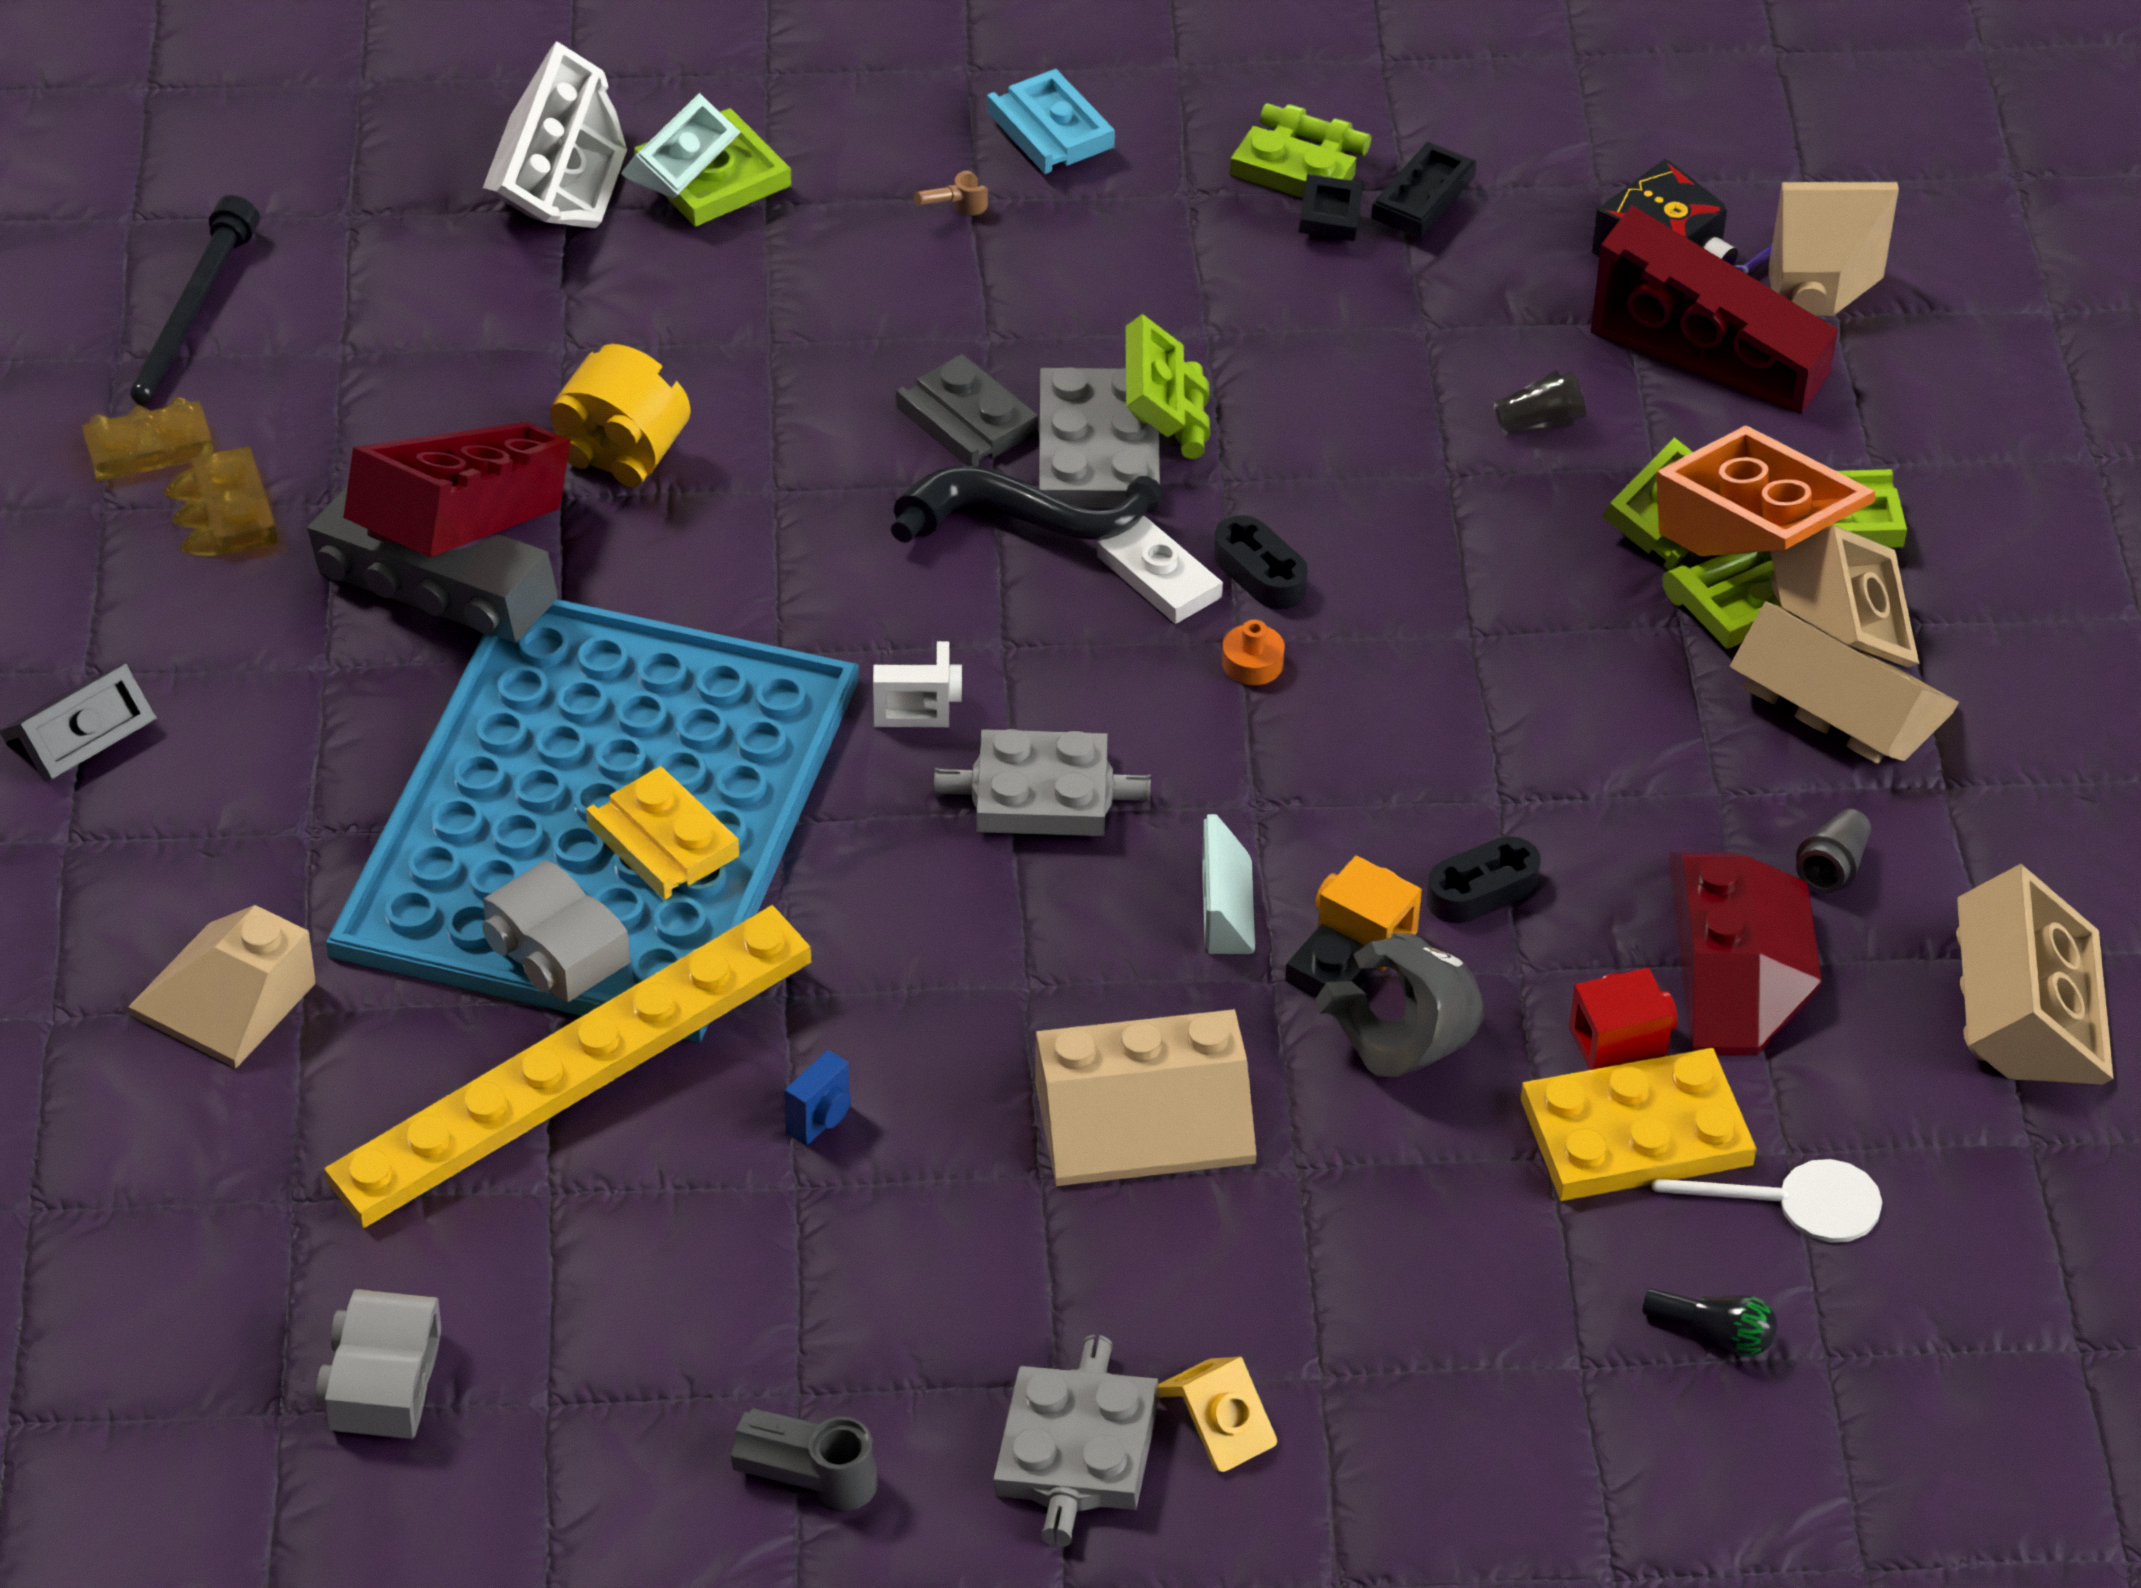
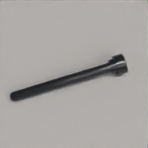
M235 195L223 196L218 200L208 221L212 238L131 387L130 395L134 402L147 404L153 399L232 248L246 244L253 236L260 222V215L256 207L248 200Z

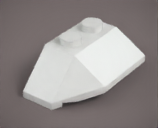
M556 41L510 115L483 189L530 218L548 223L597 228L602 222L627 152L616 110L606 93L608 83L604 71Z

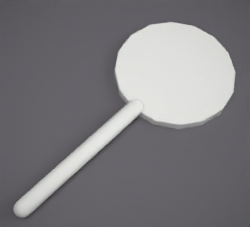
M1833 1159L1812 1160L1794 1168L1784 1179L1782 1188L1655 1179L1651 1184L1652 1189L1660 1193L1780 1201L1784 1216L1795 1229L1812 1239L1830 1243L1849 1242L1868 1234L1878 1222L1882 1207L1879 1188L1867 1173L1850 1163Z

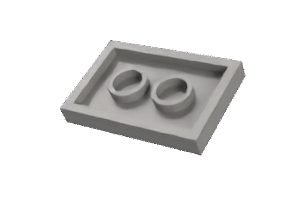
M1040 368V490L1079 508H1118L1127 499L1125 494L1127 487L1138 476H1148L1160 484L1159 431L1149 423L1145 424L1137 420L1129 408L1126 407V368Z

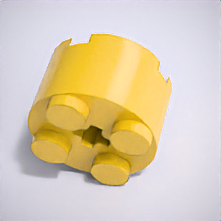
M620 344L603 345L598 353L593 354L592 351L559 393L550 409V418L556 434L571 440L567 462L579 469H585L589 465L611 472L625 486L639 487L645 478L653 472L690 418V403L684 389L677 380L670 387L658 375L663 366L639 350Z

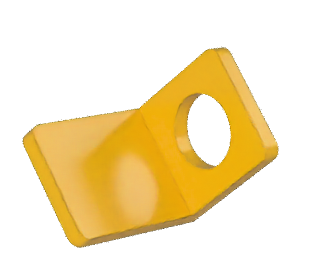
M1242 1357L1208 1359L1159 1384L1160 1397L1183 1396L1215 1471L1225 1472L1276 1445L1277 1438Z

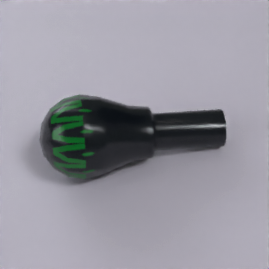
M1649 1288L1644 1298L1642 1311L1644 1315L1690 1326L1694 1333L1709 1338L1726 1351L1739 1357H1755L1763 1354L1771 1347L1776 1338L1778 1322L1774 1311L1766 1302L1754 1296L1735 1295L1718 1298L1702 1296L1699 1300Z

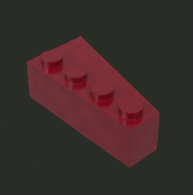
M521 422L353 447L343 518L366 528L367 535L373 539L397 542L431 558L560 509L571 440L530 422Z

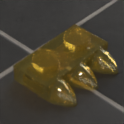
M176 396L168 407L152 411L136 404L127 416L109 419L102 414L95 413L87 424L82 425L84 443L96 482L215 457L211 434L200 401L190 402Z
M250 446L191 458L192 468L179 474L164 489L166 497L188 501L172 517V521L176 525L196 528L180 545L183 552L196 556H218L278 543L276 525Z

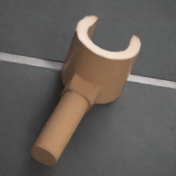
M962 171L955 177V185L915 192L914 202L917 206L955 202L957 211L965 215L974 216L986 211L988 207V188L982 185L978 187V177L974 173Z

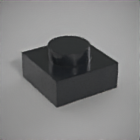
M1307 174L1298 233L1354 242L1358 227L1363 182Z
M1321 924L1286 963L1285 981L1317 997L1327 982L1351 981L1360 987L1375 968L1358 967L1353 954L1362 949L1364 945Z

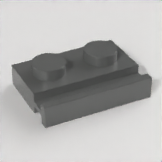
M963 354L917 379V386L910 390L904 387L896 390V408L966 466L979 467V460L989 455L993 459L1038 433V415Z

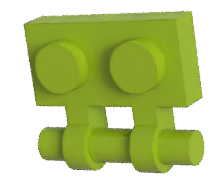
M1266 103L1261 111L1260 124L1274 128L1275 131L1252 126L1231 157L1230 176L1303 198L1307 174L1351 181L1355 176L1356 157L1344 153L1349 151L1365 156L1370 147L1371 135L1354 130L1352 123L1334 118L1331 122L1308 116L1306 115L1305 108L1291 104L1282 108ZM1299 137L1310 139L1322 144L1321 146H1318L1312 143H1308L1299 140Z
M1141 314L1126 325V407L1129 408L1137 420L1145 424L1149 423L1167 438L1175 433L1176 440L1181 444L1183 456L1189 459H1197L1204 454L1205 443L1210 437V419L1204 412V407L1208 404L1210 398L1209 382L1203 376V368L1199 363L1184 361V345L1144 314Z

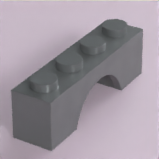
M347 487L307 527L319 573L326 575L332 580L343 581L374 592L382 598L394 599L422 609L430 615L441 616L472 627L480 633L491 634L514 643L518 642L558 598L548 551L497 534L477 545L450 550L429 558L397 542L373 539L367 535L366 528L344 519Z

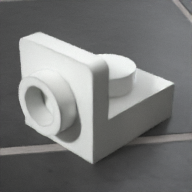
M937 641V665H874V727H949V702H962V664H949V642Z

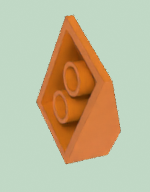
M1746 425L1656 471L1659 534L1699 556L1786 550L1875 502L1874 490Z

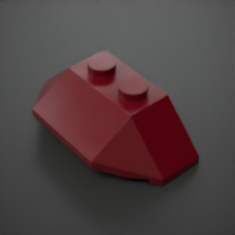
M1670 851L1669 865L1691 1052L1713 1048L1716 1056H1758L1770 1043L1771 1037L1788 1024L1820 989L1821 974L1808 882L1736 852Z

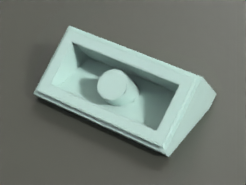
M699 93L633 157L621 174L635 183L675 198L740 134V131Z
M1207 814V819H1204L1202 844L1205 950H1208V954H1252L1255 951L1252 861L1246 849L1218 815Z

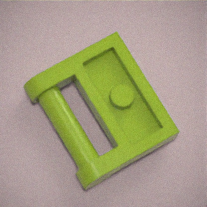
M1770 551L1723 554L1690 569L1681 565L1664 573L1662 578L1664 591L1669 600L1677 606L1684 605L1726 649L1743 642L1765 601L1782 607L1774 594L1771 584L1774 567Z

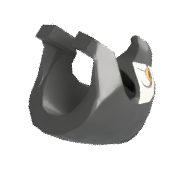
M1394 933L1390 939L1371 941L1353 954L1359 968L1390 967L1398 972L1405 998V1014L1401 1020L1390 1022L1378 1018L1370 1009L1366 993L1351 981L1327 982L1314 1000L1320 1014L1328 1013L1335 1017L1367 1069L1376 1076L1400 1077L1412 1073L1464 1047L1476 1034L1484 1019L1482 994L1477 986L1475 977L1465 962L1451 954L1432 948L1423 939L1410 933Z

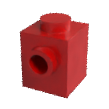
M1649 967L1626 973H1612L1600 979L1574 984L1569 1029L1589 1070L1667 1056L1671 1030H1675L1678 1024L1677 1010L1668 991L1661 992Z

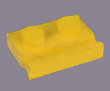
M662 766L610 794V802L600 808H597L594 804L586 808L587 826L663 900L671 897L672 889L678 885L685 883L687 886H690L739 857V839Z

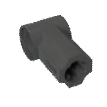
M752 1408L749 1413L744 1412L738 1424L731 1454L733 1470L815 1490L817 1498L825 1506L839 1511L858 1509L870 1502L875 1495L878 1477L873 1441L869 1429L862 1422L851 1417H835L827 1419L821 1424H815Z

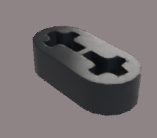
M1246 515L1226 518L1217 525L1214 538L1215 562L1256 601L1269 608L1288 609L1298 605L1304 599L1307 589V563L1260 520Z
M1506 836L1446 859L1435 865L1429 873L1427 906L1430 912L1438 919L1448 923H1464L1522 900L1532 894L1538 886L1541 855L1537 847L1528 840L1520 837Z

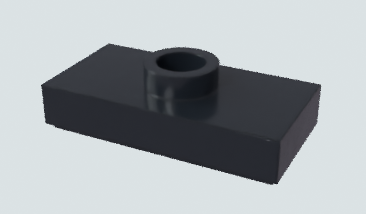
M1426 142L1372 203L1371 219L1421 239L1473 180L1476 174L1477 161L1433 143Z

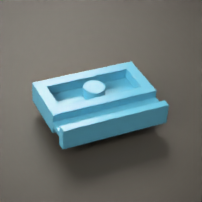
M1057 69L1008 86V93L998 97L995 92L987 94V113L1044 174L1052 172V165L1061 161L1068 166L1114 148L1115 130Z

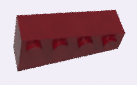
M1631 205L1601 244L1591 333L1801 414L1830 375L1838 329L1635 206Z

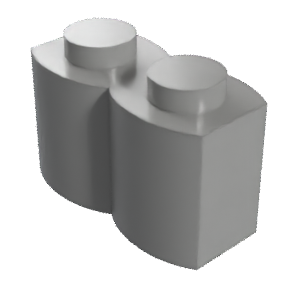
M544 860L483 898L485 922L482 924V930L487 942L497 954L501 956L509 955L512 959L522 964L529 980L541 992L550 991L557 998L570 1002L630 963L628 931L605 905L595 898L585 895L570 875L550 861Z
M355 1289L347 1310L338 1309L336 1311L331 1332V1348L336 1353L332 1365L323 1364L321 1366L316 1385L317 1407L326 1408L330 1431L407 1439L415 1437L423 1411L427 1383L433 1371L441 1335L438 1298Z

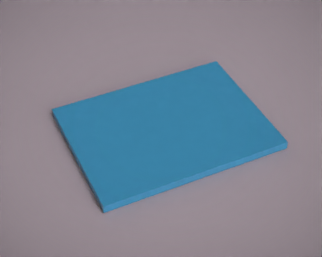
M558 599L554 601L517 643L491 634H483L326 941L328 957L584 1016L758 913L859 682V664ZM659 766H662L739 839L738 858L690 886H687L685 883L678 885L672 889V896L666 900H663L587 826L586 808L593 804L597 808L610 802V794ZM544 860L550 861L562 868L580 886L585 895L593 897L605 905L628 931L630 963L570 1002L557 998L550 991L541 992L529 980L524 966L509 955L501 956L497 954L487 942L482 930V924L485 922L483 898ZM709 1024L684 1039L701 1043Z

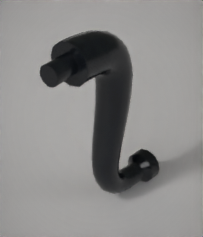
M955 466L937 470L911 486L895 501L893 511L896 521L891 526V533L896 540L908 543L914 536L927 537L935 532L940 524L956 510L979 508L1009 515L1069 537L1089 540L1108 539L1131 529L1140 521L1145 513H1152L1157 510L1162 504L1165 495L1163 488L1155 479L1148 476H1138L1127 487L1125 493L1127 499L1118 508L1109 511H1091L1073 506L1023 481L997 471L975 466Z

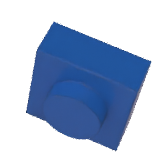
M827 1050L785 1089L787 1134L807 1146L826 1127L833 1128L840 1123L851 1103L848 1061Z

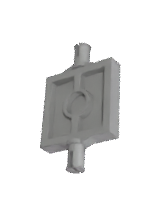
M1017 729L982 730L980 756L974 763L973 770L935 768L934 795H972V801L977 809L976 832L1104 836L1105 814L1111 807L1112 800L1150 802L1151 774H1113V769L1107 760L1108 733L1021 731Z
M1095 1335L1087 1336L1084 1339L1081 1362L1077 1370L1019 1366L993 1479L996 1497L1027 1499L1048 1507L1041 1537L1044 1542L1051 1546L1056 1545L1057 1535L1060 1547L1068 1546L1071 1543V1534L1078 1510L1084 1511L1098 1507L1137 1510L1160 1398L1159 1383L1156 1378L1107 1373L1113 1344L1108 1338L1101 1335L1099 1336L1097 1347Z

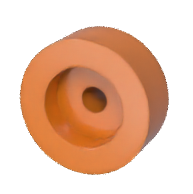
M1249 620L1243 625L1232 629L1225 636L1222 649L1223 670L1231 679L1241 684L1262 685L1275 680L1283 670L1284 641L1279 633L1267 627L1264 622Z

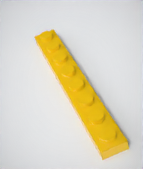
M771 905L325 1167L327 1184L364 1229L812 962L811 947L782 914Z

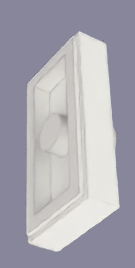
M1145 516L1128 531L1118 536L1098 541L1097 557L1174 624L1222 598L1223 582Z

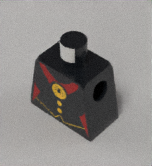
M1667 159L1662 160L1597 209L1592 253L1600 257L1602 242L1631 205L1732 266H1734L1737 260V248L1723 241L1727 217L1725 204Z

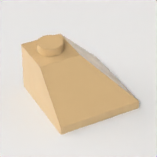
M1782 182L1768 268L1771 289L1815 316H1834L1884 277L1899 192L1898 183Z
M1832 525L1786 550L1770 551L1774 567L1771 584L1782 608L1846 645L1908 668L1919 664L1895 550Z
M257 905L212 921L128 1006L129 1015L236 1069L316 984L309 931Z

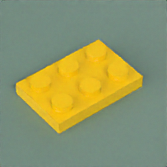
M1713 1048L1522 1082L1520 1100L1560 1201L1651 1185L1655 1179L1679 1180L1754 1165L1757 1148Z

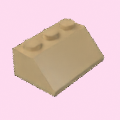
M1767 601L1764 602L1729 666L1747 677L1742 686L1747 691L1772 704H1776L1779 697L1782 696L1799 706L1794 717L1825 734L1828 733L1832 725L1851 735L1846 745L1848 748L1878 764L1884 755L1905 761L1953 714L1959 703L1883 659L1846 645L1784 608Z
M2022 864L1957 897L1959 927L1956 930V936L1961 947L1963 975L1960 978V987L1965 998L1966 1026L1963 1033L1966 1044L1972 1054L1981 1061L1986 1060L2008 1079L2099 1085L2113 1080L2099 930Z
M1235 1009L1036 1031L1035 1085L1056 1186L1256 1164V1145L1248 1064Z

